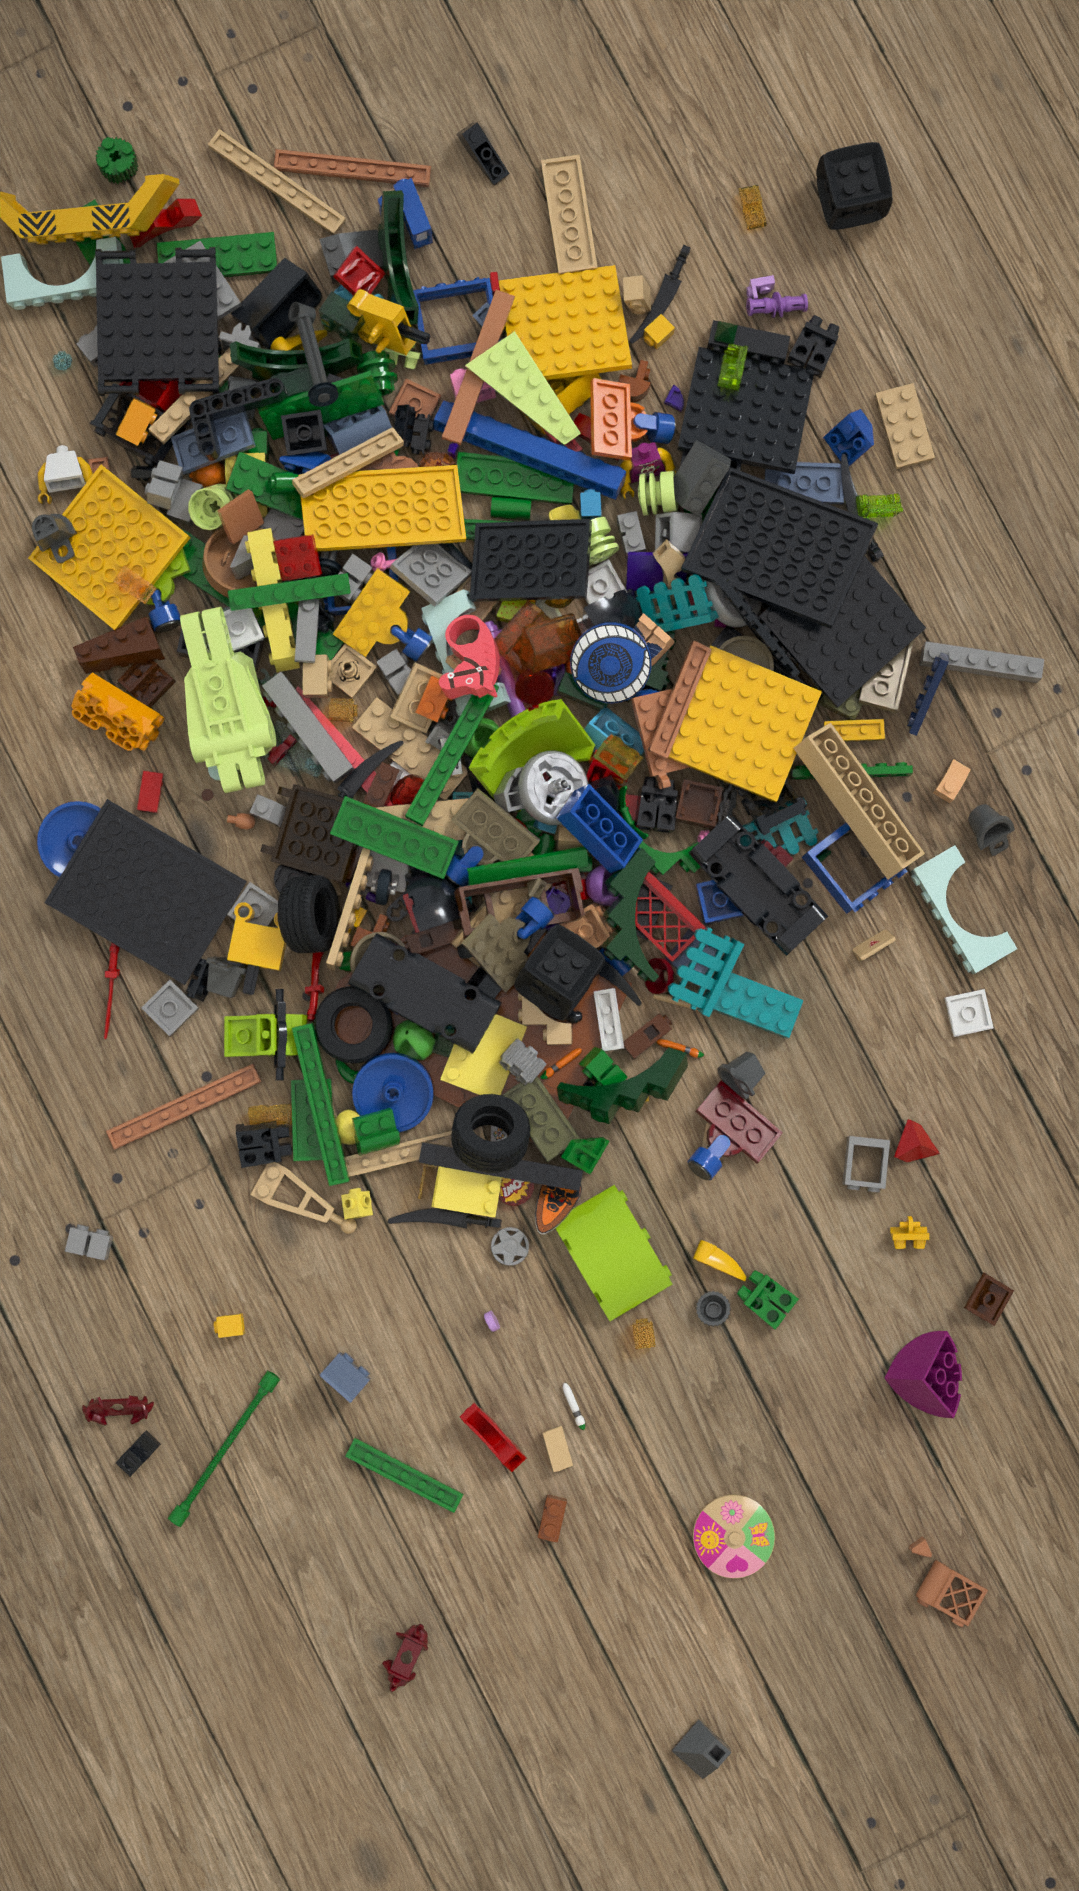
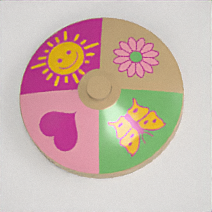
M728 1494L713 1499L702 1508L694 1523L693 1543L699 1559L710 1571L726 1578H743L760 1570L769 1560L775 1544V1531L770 1516L758 1502L747 1496Z

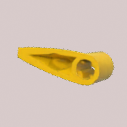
M326 330L314 331L317 343L327 336ZM300 334L287 339L284 337L276 338L271 344V350H304Z
M700 1240L693 1256L694 1260L739 1280L746 1281L745 1273L732 1257L717 1246Z

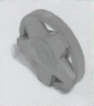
M503 1228L492 1239V1254L498 1262L504 1265H516L522 1262L528 1254V1239L517 1228ZM507 1231H515L516 1233L510 1235ZM499 1236L500 1243L494 1245L496 1238ZM523 1238L525 1240L526 1248H524L521 1245ZM496 1254H503L504 1261L501 1260ZM515 1256H521L519 1260L513 1262Z

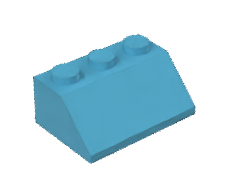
M603 708L584 729L595 743L593 752L597 749L615 756L613 762L617 766L631 770L644 754L640 733L608 708Z

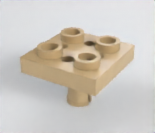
M345 643L332 659L333 671L329 672V680H332L336 687L353 699L377 670V666Z

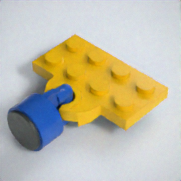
M379 568L376 569L333 633L334 636L365 657L376 641L382 644H394L401 641L406 644L402 653L415 662L421 659L433 641L432 636L422 629L418 628L414 632L408 628V618L400 606L410 593V590Z

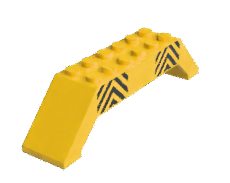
M166 174L147 175L143 185L128 203L28 212L16 201V195L0 191V218L20 238L27 239L28 243H37V245L49 244L48 241L66 243V239L85 241V238L99 240L103 239V236L120 238L121 234L139 236V232H146L180 183L178 178Z

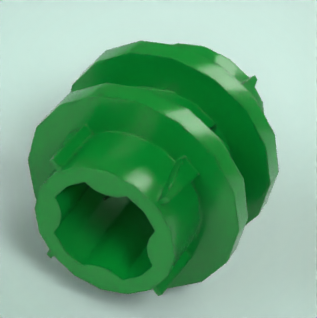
M376 350L364 353L363 362L356 367L357 373L361 374L371 370L382 396L389 395L395 391L394 383L398 381L396 373L390 372L396 367L395 361L390 359L389 354L383 350L381 353H377Z

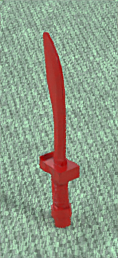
M112 942L109 948V968L105 971V978H110L104 1039H107L110 1026L114 978L120 975V969H117L120 947Z
M324 952L313 953L311 986L305 987V993L310 996L307 1020L314 1022L318 995L324 994V987L319 984V967Z

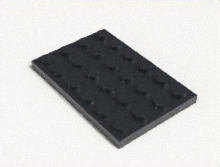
M591 519L476 523L470 600L472 602L587 598L592 532Z

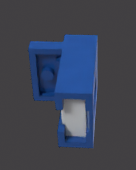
M412 178L397 181L393 187L394 191L402 190L404 194L403 219L414 249L433 243L431 226ZM382 196L378 198L380 215L382 211Z

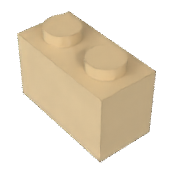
M643 275L624 277V302L631 313L643 315L651 311L650 287Z
M315 655V663H303V696L305 698H329V692L333 690L332 680H329V672L333 671V664L327 655Z

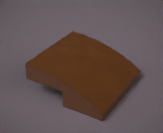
M149 660L148 663L143 664L140 662L134 663L117 680L138 701L150 708L176 682L154 660Z

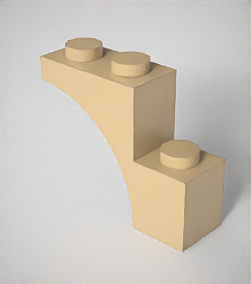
M666 539L653 552V555L662 567L663 582L667 585L668 589H672L671 582L676 578H680L676 573L681 571L686 558L682 552ZM674 594L670 595V599L672 605L674 606L676 604V601L674 598ZM656 599L654 602V606L656 613H659L660 609Z
M518 992V1000L522 1001V1009L518 1011L519 1021H522V1025H547V1029H543V1041H547V1045H572V1024L561 1023L547 1017L537 1006Z

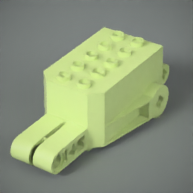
M222 607L203 610L202 615L199 611L181 615V627L192 666L184 678L188 736L193 758L196 763L206 762L207 767L217 766L221 785L225 793L243 790L244 785L246 789L265 785V776L260 756L266 755L273 747H276V734L270 714L261 695L253 659L241 651L234 653Z

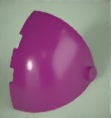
M932 1331L922 1334L900 1350L884 1379L902 1399L917 1409L938 1417H955L961 1394L958 1393L959 1381H962L961 1364H957L955 1355L958 1352L947 1331Z

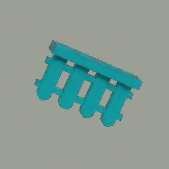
M694 574L688 579L689 585H685L681 578L674 579L671 582L672 589H668L664 582H659L654 586L655 593H650L647 586L637 589L636 599L640 603L642 613L664 632L709 623L719 618L716 610L711 611L710 609L713 604L712 601L707 599L704 588L707 586V583L702 581L699 575ZM691 590L695 605L690 604L687 591ZM674 594L677 609H673V605L670 599V595ZM654 598L657 599L658 606L660 609L659 613H656L655 606L652 600Z
M805 810L806 815L804 816L801 814L796 815L769 828L770 833L764 836L756 828L753 821L743 825L750 833L756 830L757 835H754L756 840L760 839L762 841L765 839L774 848L777 845L771 833L778 831L784 843L780 846L784 850L786 849L789 854H797L799 852L798 843L803 840L809 846L815 845L817 843L815 834L819 833L817 828H812L808 820L809 810ZM793 822H796L801 836L795 838L789 826ZM741 837L740 843L746 847L750 845V840L747 837Z
M709 927L706 930L699 928L694 932V937L700 942L697 948L688 947L685 951V955L691 961L688 966L680 965L676 970L678 976L682 978L680 984L672 983L668 986V992L673 996V1001L678 1002L681 999L691 1004V1009L696 1010L697 1008L701 1014L710 1017L745 945L727 935L721 938L711 933L713 929ZM706 944L718 949L715 956L703 952ZM696 963L709 968L706 975L694 970ZM688 981L700 986L697 993L685 988Z

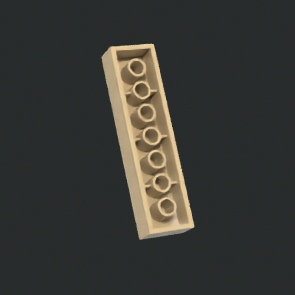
M831 723L809 735L793 748L888 880L925 854Z

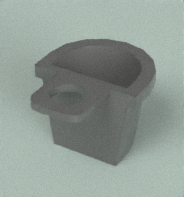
M53 513L50 515H39L34 519L32 532L42 552L51 548L58 563H63L75 556L68 538L77 533L68 518L61 514ZM61 546L68 548V553L64 557H60L58 554V549Z
M982 804L973 809L968 817V822L977 838L978 848L983 850L989 846L992 856L1007 849L1009 846L1007 835L1015 830L1010 818L1000 815L987 804ZM1003 842L999 848L994 849L997 843Z
M214 956L207 958L206 963H209L207 991L229 998L235 997L242 978L247 972L248 965L230 962L225 957Z
M747 1051L730 1063L722 1064L717 1068L722 1081L744 1099H747L749 1095H755L753 1088L766 1074L756 1055Z

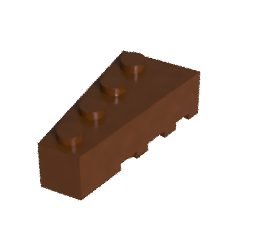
M147 616L73 647L78 662L85 674L110 670L111 667L116 666L126 667L137 662L143 664L153 659H165L155 631Z

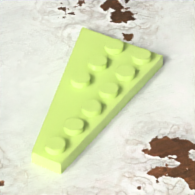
M515 331L465 365L466 368L475 373L481 380L490 385L496 392L525 413L561 444L565 445L581 434Z

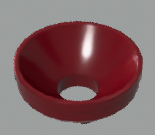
M652 958L648 963L659 977L655 982L646 981L644 983L652 994H664L668 991V986L674 982V970L667 960ZM665 971H667L668 974L667 981L664 980Z

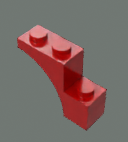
M176 199L167 209L160 211L146 232H139V236L129 237L134 248H140L160 234L177 228L191 227L202 217V214L195 199Z
M475 1403L459 1416L511 1472L527 1459L518 1446L504 1434L496 1422Z

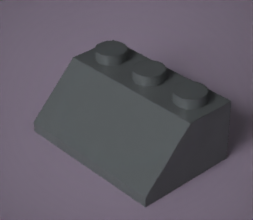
M696 440L674 475L675 501L681 507L700 516L729 470L731 459Z

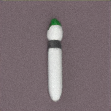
M564 1383L563 1392L573 1412L575 1422L581 1430H585V1420L581 1416L570 1386Z

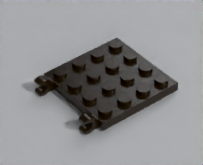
M293 784L292 790L279 786L277 794L289 797L288 805L275 848L262 844L260 852L272 855V862L345 883L356 844L330 834L344 798Z

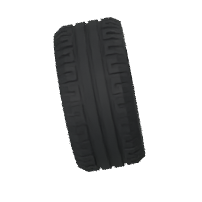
M346 986L328 994L318 1006L314 1019V1030L317 1041L328 1055L345 1063L357 1064L369 1061L386 1048L392 1035L393 1020L390 1010L384 1004L352 986ZM349 1006L364 1008L372 1019L370 1035L364 1041L357 1044H349L342 1041L335 1031L337 1015Z
M483 1094L472 1097L459 1107L454 1116L451 1134L452 1148L457 1157L472 1169L486 1173L506 1171L516 1166L526 1154L531 1131L529 1118L519 1104L505 1096ZM492 1125L502 1129L508 1137L501 1141H487L477 1136L473 1130L480 1126Z

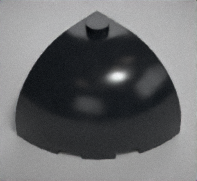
M624 589L615 592L611 599L603 597L584 607L582 620L587 629L606 622L621 623L634 628L643 613L634 590L628 589V593H626Z
M409 872L405 874V881L409 882V885H406L408 896L415 903L412 905V910L419 932L460 919L454 891L460 886L453 883L446 875L442 879L427 872ZM468 898L465 900L468 909V914L471 915L470 910H473V908Z

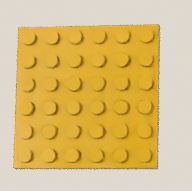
M615 265L572 273H552L499 280L500 291L515 296L505 324L506 335L508 336L515 331L546 380L632 369Z
M100 465L62 514L70 520L77 533L68 538L75 556L63 563H58L51 548L42 552L39 546H37L28 559L106 624L116 630L124 624L191 537L151 504H147L145 499L107 468ZM61 546L58 549L59 556L64 557L67 555L68 548Z
M710 645L709 648L712 650L668 758L776 803L797 754L793 748L802 741L822 691Z

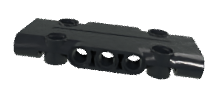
M731 813L688 853L705 870L708 877L717 883L716 885L721 892L754 926H758L762 933L785 956L828 917L811 898L810 894L800 887L799 881L762 843H758L753 834L748 832ZM740 838H749L750 845L742 846ZM711 865H719L721 873H712L710 870ZM798 895L805 897V905L797 904L796 897ZM768 923H774L777 926L775 933L767 931L766 926Z
M378 933L372 939L348 982V985L381 1002L386 1008L427 1031L440 1035L472 1054L478 1047L502 1003L480 991L475 986L466 983L464 979L418 953L410 952L405 947L392 942ZM397 951H403L405 957L403 960L397 961L394 959V954ZM377 986H382L385 989L382 996L374 995V989ZM469 990L474 991L477 995L472 1001L465 998V993ZM454 1026L456 1034L447 1036L445 1034L446 1027Z

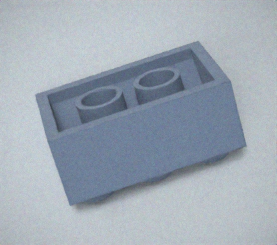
M382 406L324 424V431L334 450L339 455L392 428L387 413Z

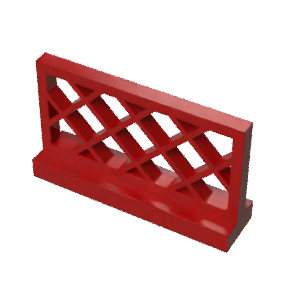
M648 872L643 883L649 888V897H638L637 899H649V911H637L636 902L635 924L673 962L696 939L693 935L690 939L680 940V928H690L695 932L699 928L705 930L706 927L655 876ZM652 899H660L664 903V911H652ZM666 906L672 911H666ZM664 913V925H652V914ZM666 913H675L678 916V925H666ZM637 914H649L650 926H641L638 923ZM680 919H681L686 925H680ZM644 928H650V934ZM652 928H664V940H655L652 937ZM666 928H678V940H666ZM658 942H664V948ZM666 942H678V951L673 956L666 951ZM680 942H686V943L680 948Z

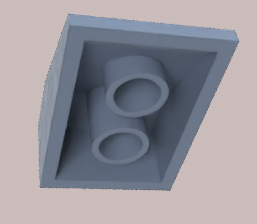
M340 1352L319 1376L351 1403L371 1379L368 1376L370 1373L362 1366L358 1368L353 1363L354 1359L348 1353L342 1354Z

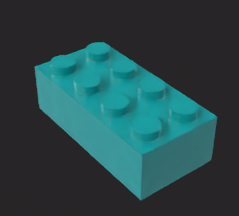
M731 972L713 1011L788 1039L804 1000Z

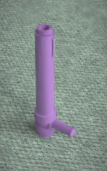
M488 621L485 624L496 641L500 656V668L502 670L497 679L499 683H504L511 701L507 704L512 718L526 709L505 655L501 637L520 632L518 624L498 630L497 625L493 621Z

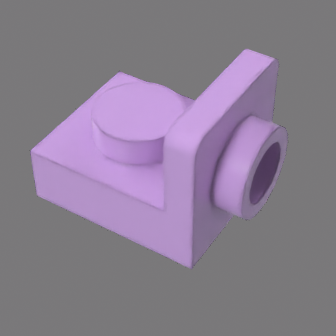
M774 275L750 279L749 287H746L747 297L752 298V300L758 299L757 292L766 294L773 290L775 285Z

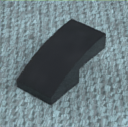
M146 1430L119 1458L116 1464L131 1477L161 1444Z

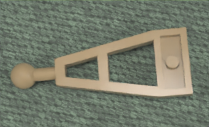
M277 1162L266 1165L250 1194L262 1202L325 1223L331 1220L340 1225L341 1230L346 1234L353 1233L357 1228L354 1219H344L333 1213L335 1208L292 1171ZM285 1175L306 1192L299 1207L272 1199ZM311 1198H314L327 1209L324 1216L305 1210Z

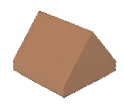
M923 1536L909 1545V1550L912 1553L929 1558L932 1557L930 1548Z

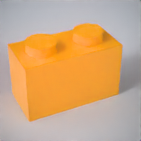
M133 397L116 435L137 446L140 442L144 443L148 432L145 430L148 424L153 425L157 416L154 413L155 408Z

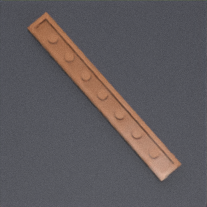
M280 149L275 151L274 168L278 171L396 184L401 179L412 178L414 185L429 187L431 166Z
M499 290L495 291L470 362L499 342L515 296ZM468 368L442 435V439L459 445L462 444L484 381Z
M251 1064L107 1130V1136L113 1149L116 1150L262 1081L254 1064Z

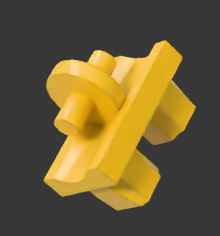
M907 1216L906 1222H899V1227H890V1234L895 1249L906 1248V1240H913L914 1248L924 1249L926 1240H929L927 1227H920V1222H913L912 1216Z

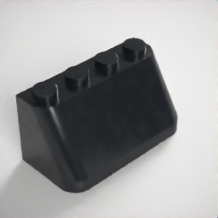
M284 258L241 302L242 306L234 310L231 315L238 323H242L244 329L249 325L251 335L264 347L271 350V344L276 338L284 337L286 339L297 327L295 322L290 321L288 317L291 305L294 302H299L315 309L321 302L322 293L306 271Z

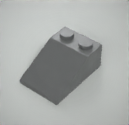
M377 230L339 233L319 239L332 284L338 283L333 275L356 246L383 269V252L378 243Z

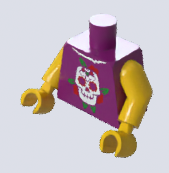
M654 442L649 444L641 443L638 447L632 448V458L629 461L623 460L619 466L626 471L625 482L620 493L625 499V494L628 491L631 497H634L635 493L629 483L638 482L640 474H646L647 479L650 473L658 476L661 472L674 471L676 474L677 471L674 470L675 465L670 453L663 448H657Z

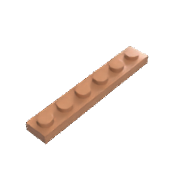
M696 641L691 642L648 752L663 759H668L712 650L711 648Z

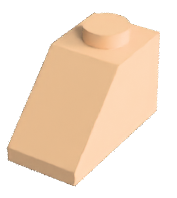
M953 759L933 794L951 803L964 784L971 769Z

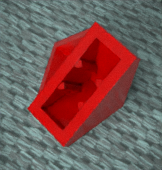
M908 1119L894 1157L904 1162H911L940 1154L923 1127Z

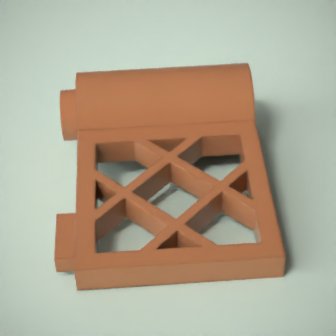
M935 1560L915 1596L918 1598L917 1602L926 1608L931 1605L953 1617L951 1621L963 1628L964 1624L969 1626L988 1590ZM956 1576L961 1579L963 1587L952 1590L951 1583ZM979 1589L978 1597L970 1600L967 1590ZM964 1591L966 1601L956 1604L954 1594ZM951 1596L952 1606L944 1608L939 1605L943 1597ZM968 1605L969 1613L964 1619L959 1616L957 1608Z

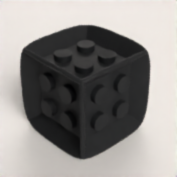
M868 142L835 149L820 157L816 169L817 187L823 214L829 229L839 230L878 221L888 215L893 201L892 186L886 159L878 142Z
M556 924L547 932L532 952L525 966L519 972L514 986L523 997L550 1016L564 1021L585 995L593 979L601 971L605 963V957L580 936Z

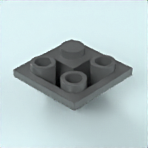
M699 1719L672 1749V1752L702 1779L718 1769L732 1753L730 1747Z

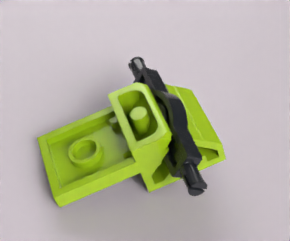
M275 989L276 1002H274V1014L224 1016V1057H274V1068H276L275 1081H283L286 1056H298L292 1028L308 1024V1015L286 1014L284 989Z

